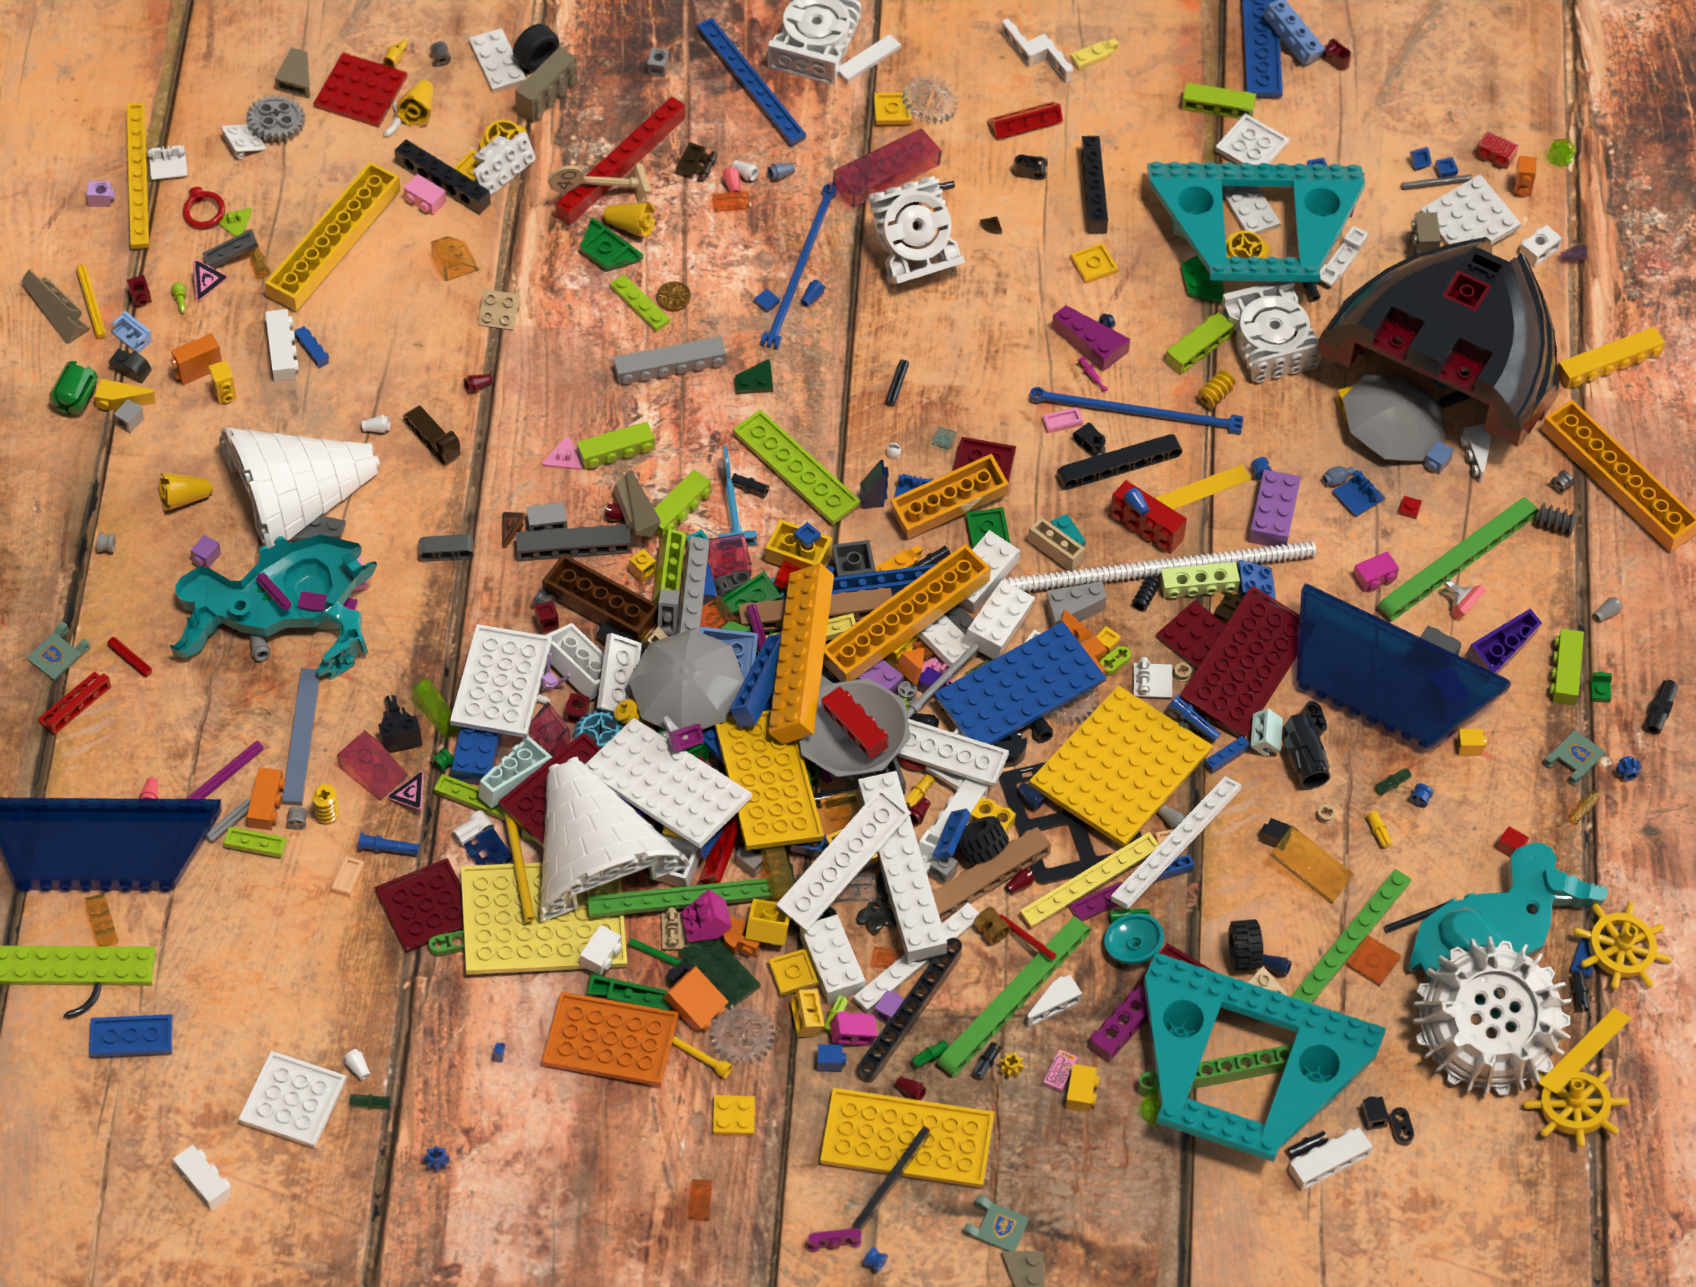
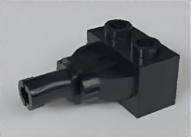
M391 695V702L390 697L386 696L384 701L389 717L387 712L384 711V718L378 724L384 753L422 745L417 716H411L404 707H402L401 714L397 697Z

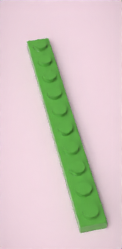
M1395 869L1291 997L1313 1004L1410 885L1412 879Z
M784 877L589 896L587 897L589 918L661 911L668 910V908H686L708 889L724 898L726 904L753 901V898L760 900L783 898L786 894Z

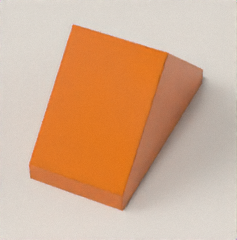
M924 648L901 653L896 669L913 684H918L923 669Z

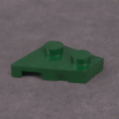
M770 359L735 375L736 395L773 392Z

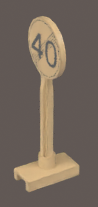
M635 164L628 179L583 176L582 170L576 166L558 168L548 178L549 187L557 192L573 190L580 184L627 186L628 188H634L638 202H646L645 193L650 194L652 192L642 164Z

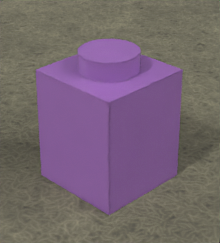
M203 535L190 550L193 563L199 567L210 568L221 554L220 543L206 535Z
M887 990L874 1008V1017L887 1024L904 999L898 993H892Z

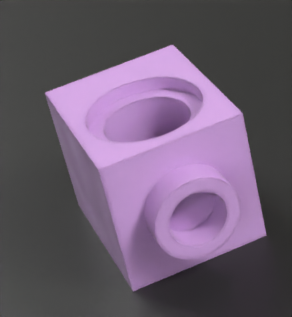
M89 181L87 190L89 206L111 207V200L115 199V189H112L111 182Z

